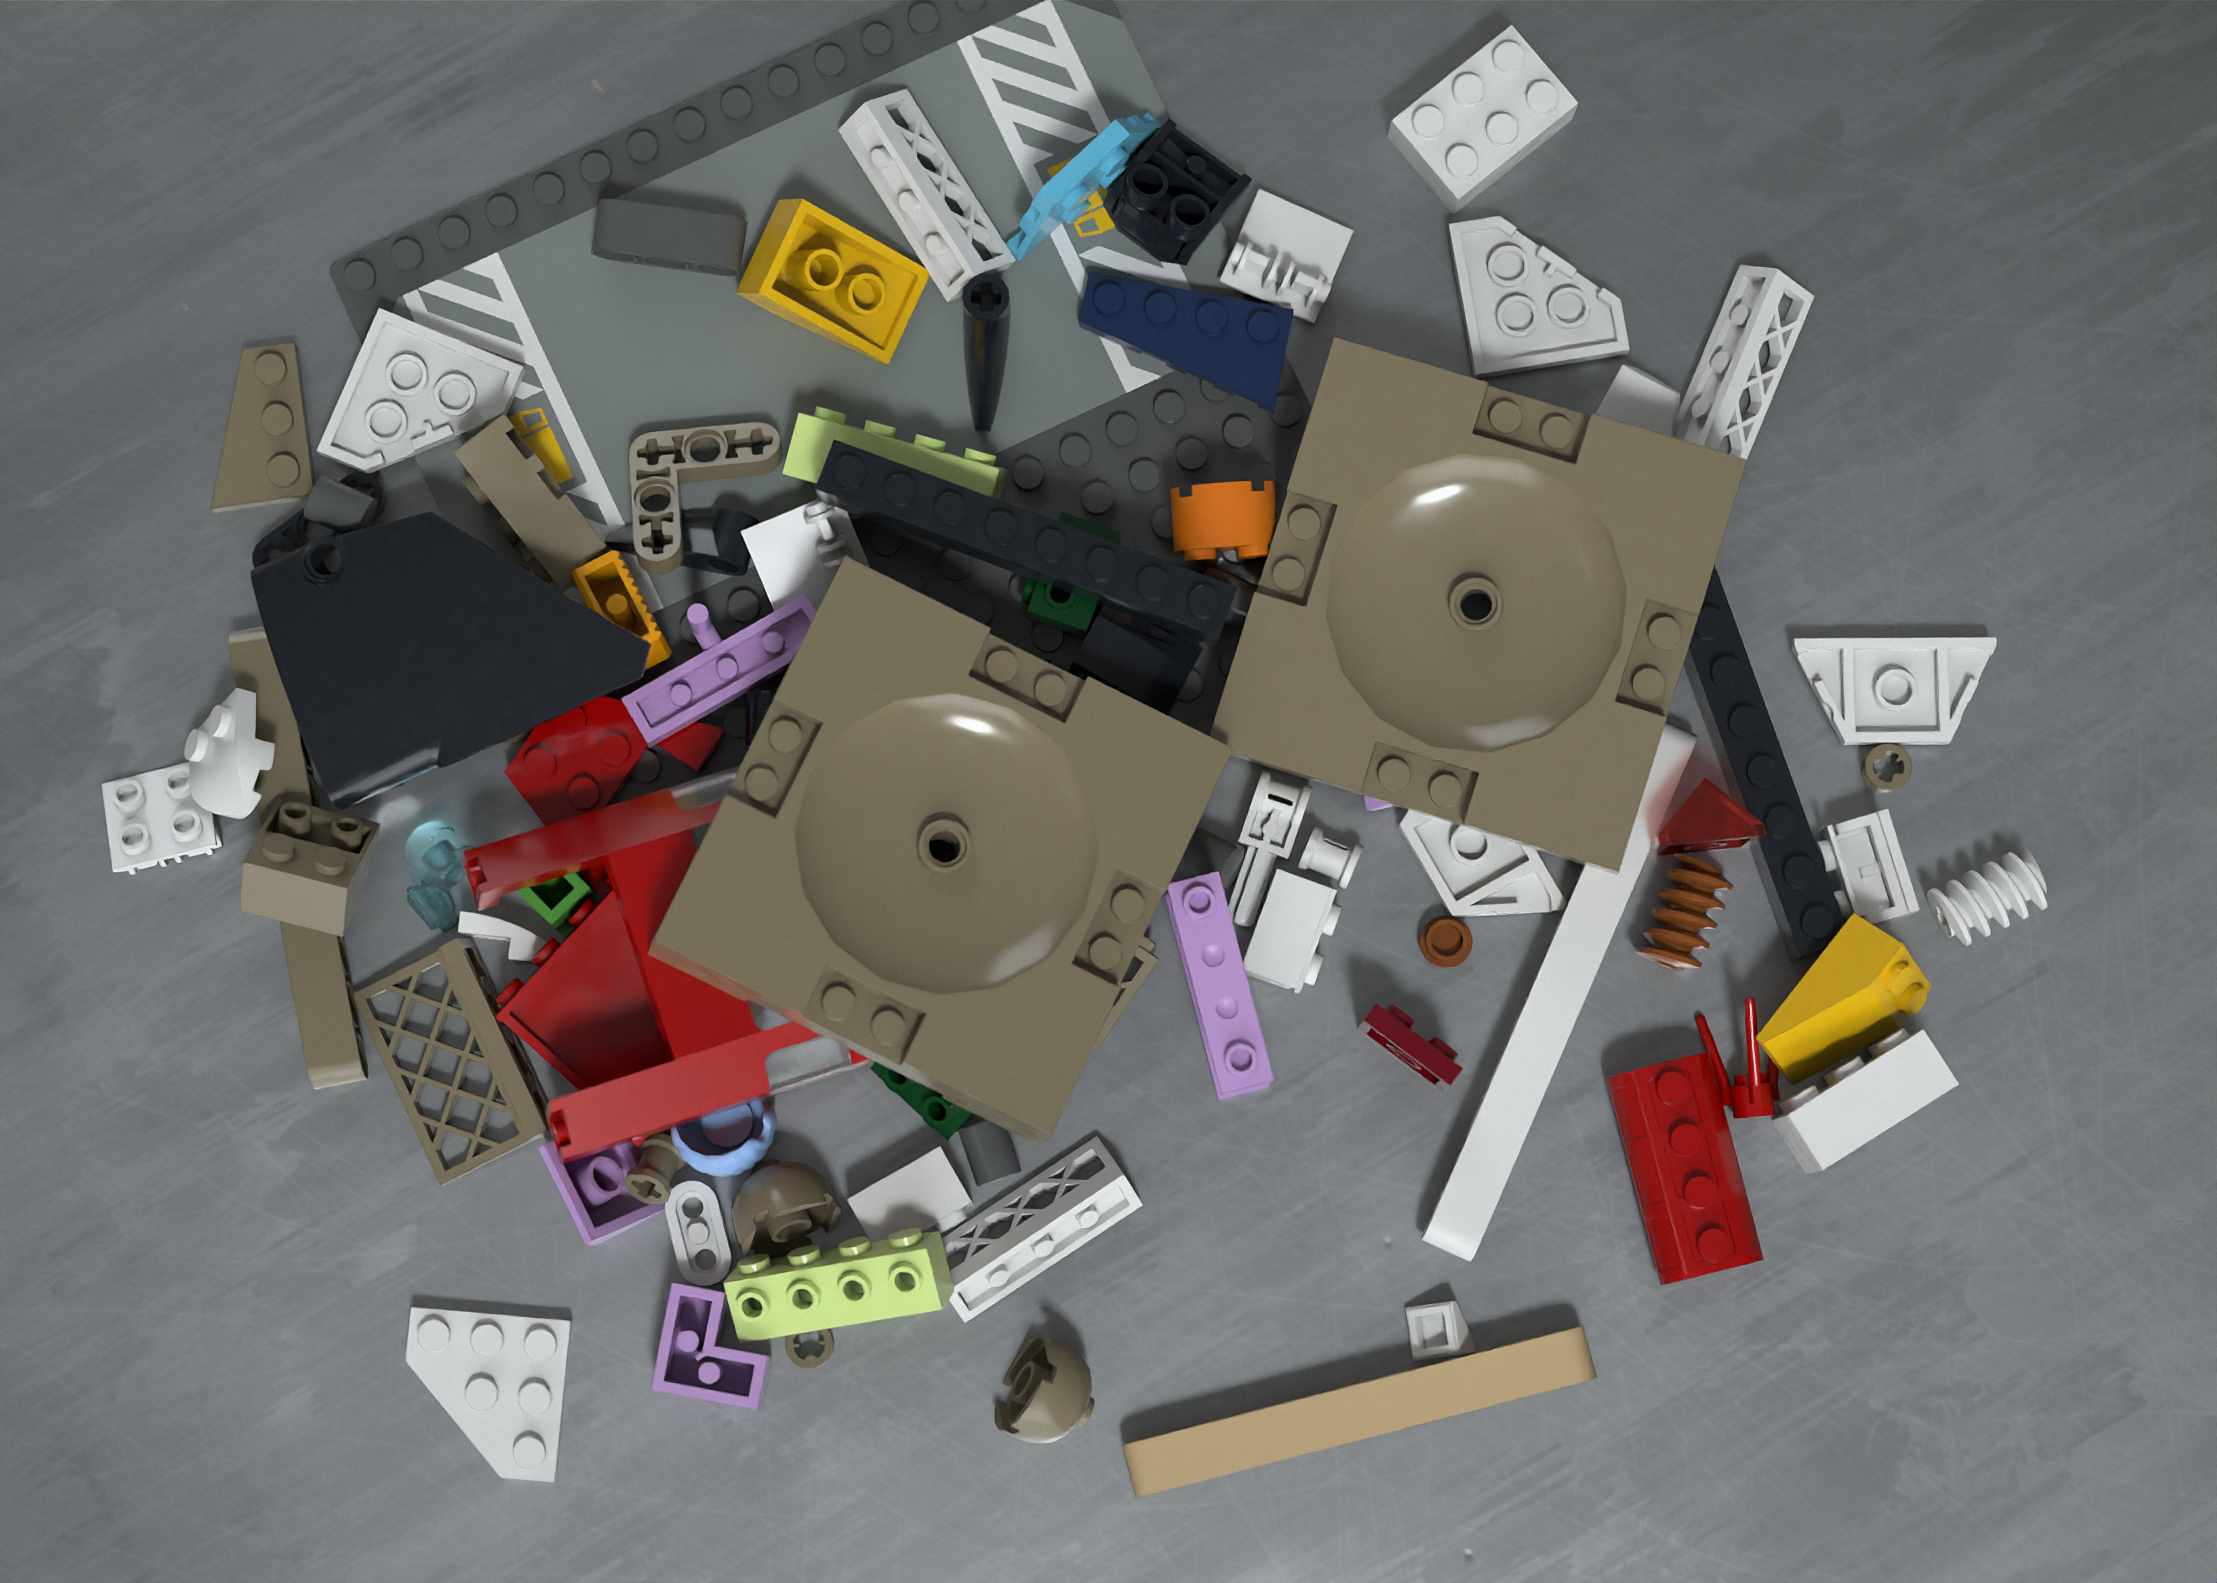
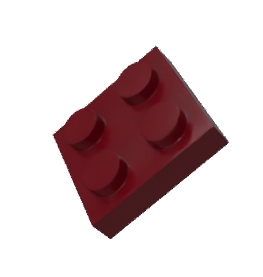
M1376 1003L1358 1029L1441 1092L1447 1089L1463 1069L1454 1062L1459 1054L1439 1038L1432 1036L1431 1039L1426 1041L1411 1030L1416 1022L1395 1005L1390 1003L1386 1009H1383Z

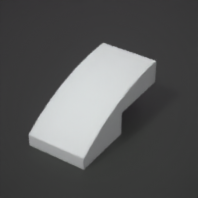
M460 911L458 933L465 937L510 941L508 959L514 963L535 965L531 961L532 958L547 943L534 933L515 924L482 914Z

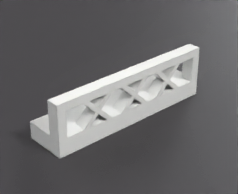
M907 89L864 102L838 129L947 302L962 297L965 286L974 277L983 274L992 275L1008 269L1016 261ZM897 108L908 124V130L896 125L888 111ZM917 152L931 160L936 168L935 173L922 166L917 158ZM945 196L957 201L963 211V217L950 210L944 200ZM972 238L984 244L993 259L983 262L972 244Z
M1739 266L1679 409V416L1674 422L1673 435L1675 438L1718 451L1723 437L1729 434L1731 443L1729 454L1744 459L1748 458L1815 297L1777 268ZM1783 293L1793 299V302L1785 320L1780 322L1778 305ZM1768 340L1770 357L1766 366L1760 368L1758 353L1763 342ZM1749 387L1751 403L1747 412L1741 415L1738 401L1743 389Z
M1098 1136L942 1238L946 1258L956 1251H968L964 1262L950 1270L955 1291L949 1301L964 1323L1143 1205ZM1099 1157L1105 1166L1104 1169L1087 1180L1076 1179L1081 1168ZM1045 1192H1057L1053 1203L1044 1209H1032L1036 1198ZM1002 1221L1012 1222L1009 1232L998 1239H987L992 1227Z

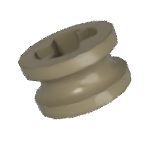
M1892 743L1874 747L1864 757L1861 764V776L1865 784L1879 793H1890L1899 789L1909 780L1912 772V761L1908 753L1902 747ZM1885 755L1892 756L1895 760L1891 764L1898 763L1900 773L1892 775L1888 782L1878 778L1881 774L1880 771L1875 773L1873 770V763L1880 762Z
M829 1329L817 1330L824 1338V1341L818 1343L819 1345H825L824 1351L819 1357L809 1354L805 1358L800 1357L796 1352V1348L801 1347V1344H795L798 1334L787 1335L785 1349L788 1357L794 1364L802 1368L822 1366L830 1359L834 1351L832 1332ZM814 1331L805 1332L807 1335L814 1333Z

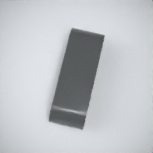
M602 199L598 202L591 253L599 258L618 262L720 276H737L741 271L748 222L739 217L720 213L617 199Z

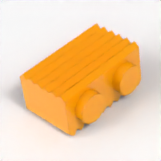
M612 550L575 569L571 573L590 609L651 643L645 670L670 657L672 651L620 552Z

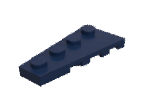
M1089 272L1079 326L1138 354L1145 353L1163 361L1167 367L1183 374L1187 372L1212 383L1214 388L1232 396L1234 394L1256 403L1257 407L1274 414L1294 309Z

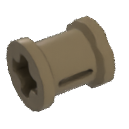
M656 1133L648 1136L643 1141L641 1160L637 1168H632L627 1173L624 1180V1185L629 1193L639 1201L647 1204H664L668 1201L672 1190L669 1185L676 1170H680L686 1164L680 1157L678 1149L674 1146L672 1137Z

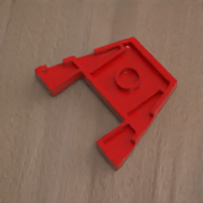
M600 696L562 716L535 727L504 773L543 824L547 826L610 806L649 749V746L623 702ZM694 722L655 745L699 773L725 733L715 726ZM604 864L580 871L600 898L611 889L604 882L608 877Z

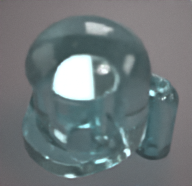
M441 821L427 822L415 829L405 843L404 857L411 871L421 882V886L407 887L408 904L431 930L440 928L445 933L452 930L459 923V917L454 911L456 905L450 890L467 876L462 863L463 851L476 847L464 845L455 834L454 828Z

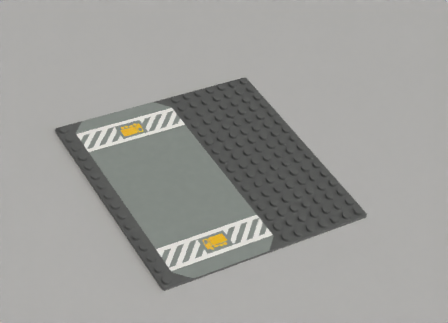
M1113 0L905 1L335 262L330 268V276L362 345L378 309L381 308L524 367L526 370L506 417L603 542L606 535L610 532L632 524L629 450L636 438L650 432L750 422H764L773 426L778 431L783 456L781 463L774 471L761 476L680 483L682 514L714 515L718 509L727 508L750 514L761 523L816 500L815 487L817 483L782 473L798 413L814 415L816 406L847 414L844 424L864 429L866 420L897 428L894 436L896 439L914 443L916 434L945 441L947 442L944 450L946 453L964 457L966 448L995 455L997 457L994 466L1008 470L1000 497L1001 501L1056 521L1059 520L1060 514L1063 512L1120 531V544L1203 575L1208 565H1211L1259 585L1267 558L1238 560L1237 550L1217 552L1216 562L1186 564L1184 562V553H1174L1169 489L1179 487L1181 497L1192 496L1191 485L1251 481L1253 491H1265L1264 481H1274L1278 522L1287 496V486L1312 409L1287 355L1285 356L1275 411L1272 414L1257 407L1256 403L1234 394L1232 396L1214 388V384L1187 372L1183 374L1167 367L1163 361L1145 353L1138 354L1080 328L1079 318L1089 272L1261 303L1259 299L1219 282L1234 248L1221 221L1211 231L1186 266L1160 262L1117 230L1103 206V202L1111 189L1106 190L1103 186L1087 199L1091 206L1076 222L1068 225L1064 221L1021 262L1016 260L1008 269L992 274L1003 280L1009 290L1011 315L1004 378L991 432L975 431L971 415L965 368L963 296L947 302L931 276L928 278L889 365H884L782 319L735 293L778 200L803 198L924 267L838 131L866 101L904 89L908 90L1005 244L1022 230L1018 224L1030 208L1031 202L1038 191L1115 119H1127L1133 115H1137L1141 119L1146 113L1150 112L1163 126L1171 118ZM897 108L889 110L888 112L896 125L908 130V124ZM917 152V158L922 166L935 173L936 168L931 160ZM1138 153L1125 164L1127 167L1131 165ZM945 196L944 200L950 210L963 217V211L957 201ZM617 199L732 215L746 220L748 225L740 274L737 276H720L618 262L594 256L591 253L599 200ZM972 238V244L983 262L993 259L985 245ZM990 294L981 295V301H974V303L980 304L982 312L993 311V305H1000V303L994 302L993 295ZM485 427L414 455L442 518L535 575L526 564L534 556L524 543L520 541L513 547L495 525L494 521L501 517L498 510L490 500L480 506L462 483L469 474L453 452ZM735 444L728 445L730 457L736 458ZM753 444V455L763 454L764 444ZM712 445L700 446L693 452L692 458L702 463L711 462L718 457L720 450ZM676 450L677 463H684L682 451ZM650 454L648 465L658 464L660 454ZM655 494L646 498L642 507L649 512H659L667 508L671 500L663 494ZM847 511L871 569L990 627L989 634L1042 660H1050L1052 665L1066 672L1069 671L1085 638L1028 619L1027 609L1029 604L1021 602L1027 577ZM618 551L627 564L672 652L668 659L645 670L642 678L602 696L622 701L623 697L704 652L691 630L687 617V611L693 604H702L707 608L711 623L722 641L773 613L774 609L752 557L747 573L743 576L724 575L679 566L671 573L656 575L644 571L639 565L636 555ZM554 582L550 584L551 586L560 590ZM574 584L564 592L588 607L577 584ZM1099 604L1094 621L1104 605ZM1227 623L1224 624L1216 647L1173 631L1203 648V651L1167 716L1210 736L1242 633L1241 629ZM788 669L748 692L778 691ZM745 694L696 721L715 726L725 733L699 773L657 745H653L647 750L610 806L666 788L673 792L738 772L750 748L745 746ZM730 787L677 804L683 810H693L716 803L724 799ZM712 821L701 824L693 830L692 836L697 851ZM940 839L929 842V852L935 860L942 863L954 860V850L949 843Z

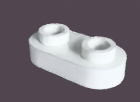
M698 1181L682 1182L671 1190V1195L668 1201L665 1202L666 1218L678 1266L685 1279L692 1284L704 1287L714 1286L728 1276L733 1264L732 1250L720 1202L714 1190L708 1185ZM691 1198H698L703 1204V1211L697 1218H689L684 1212V1205ZM709 1249L715 1254L716 1263L713 1268L702 1270L697 1264V1256L701 1251Z

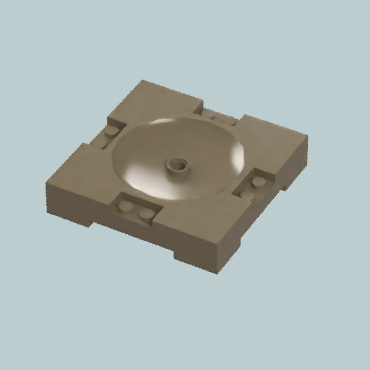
M1334 337L1287 486V496L1257 592H1254L1210 737L1232 747L1231 756L1305 779L1318 781L1618 875L1747 459L1591 413V416L1489 386L1488 382ZM1475 593L1483 594L1492 604L1489 615L1478 621L1468 619L1461 611L1464 599Z
M844 556L652 942L648 955L745 1002L749 999L943 1094V1099L1040 1145L1052 1136L1121 989L1119 986L1162 895L1167 891L1233 748L1089 676L1084 681L989 634L990 627ZM940 839L949 843L954 850V860L947 863L935 860L929 852V842Z

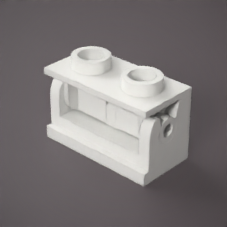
M1888 809L1836 824L1835 827L1829 825L1819 832L1821 841L1816 842L1826 872L1831 871L1837 889L1834 895L1844 922L1848 921L1852 914L1855 913L1872 925H1878L1909 916L1920 910Z
M1277 869L1243 961L1246 975L1282 988L1295 989L1294 993L1297 994L1300 993L1303 983L1314 986L1324 959L1323 955L1315 953L1322 933L1332 936L1342 906L1333 903L1337 890Z
M940 1146L847 1199L866 1235L870 1238V1242L887 1240L891 1234L908 1228H919L922 1234L930 1228L937 1226L940 1233H943L969 1218L964 1209L973 1204Z

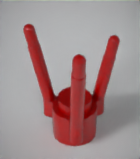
M1750 996L1746 997L1744 1001L1749 1074L1735 1075V1086L1730 1084L1706 1018L1702 1014H1698L1695 1018L1705 1051L1710 1053L1723 1106L1732 1105L1733 1119L1775 1115L1774 1101L1780 1100L1778 1087L1779 1069L1769 1056L1767 1076L1766 1072H1760L1759 1043L1755 1039L1758 1035L1755 999Z

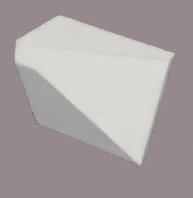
M1456 1301L1405 1308L1413 1361L1476 1352L1474 1341Z

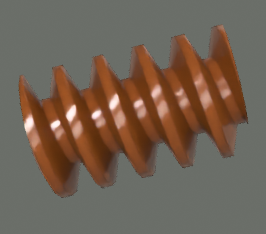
M1674 854L1673 858L1684 869H1668L1666 878L1676 888L1660 889L1658 898L1669 908L1652 909L1650 917L1661 928H1644L1642 936L1653 947H1638L1635 953L1648 961L1676 971H1684V968L1701 969L1702 963L1691 954L1692 949H1709L1710 943L1698 933L1700 929H1717L1718 924L1706 913L1708 909L1724 910L1726 905L1714 893L1716 890L1732 891L1734 885L1722 876V872L1694 858L1682 854Z

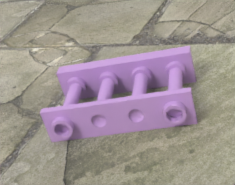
M1219 871L1170 883L1167 888L1168 895H1165V901L1218 1101L1270 1088L1269 1082L1274 1081Z

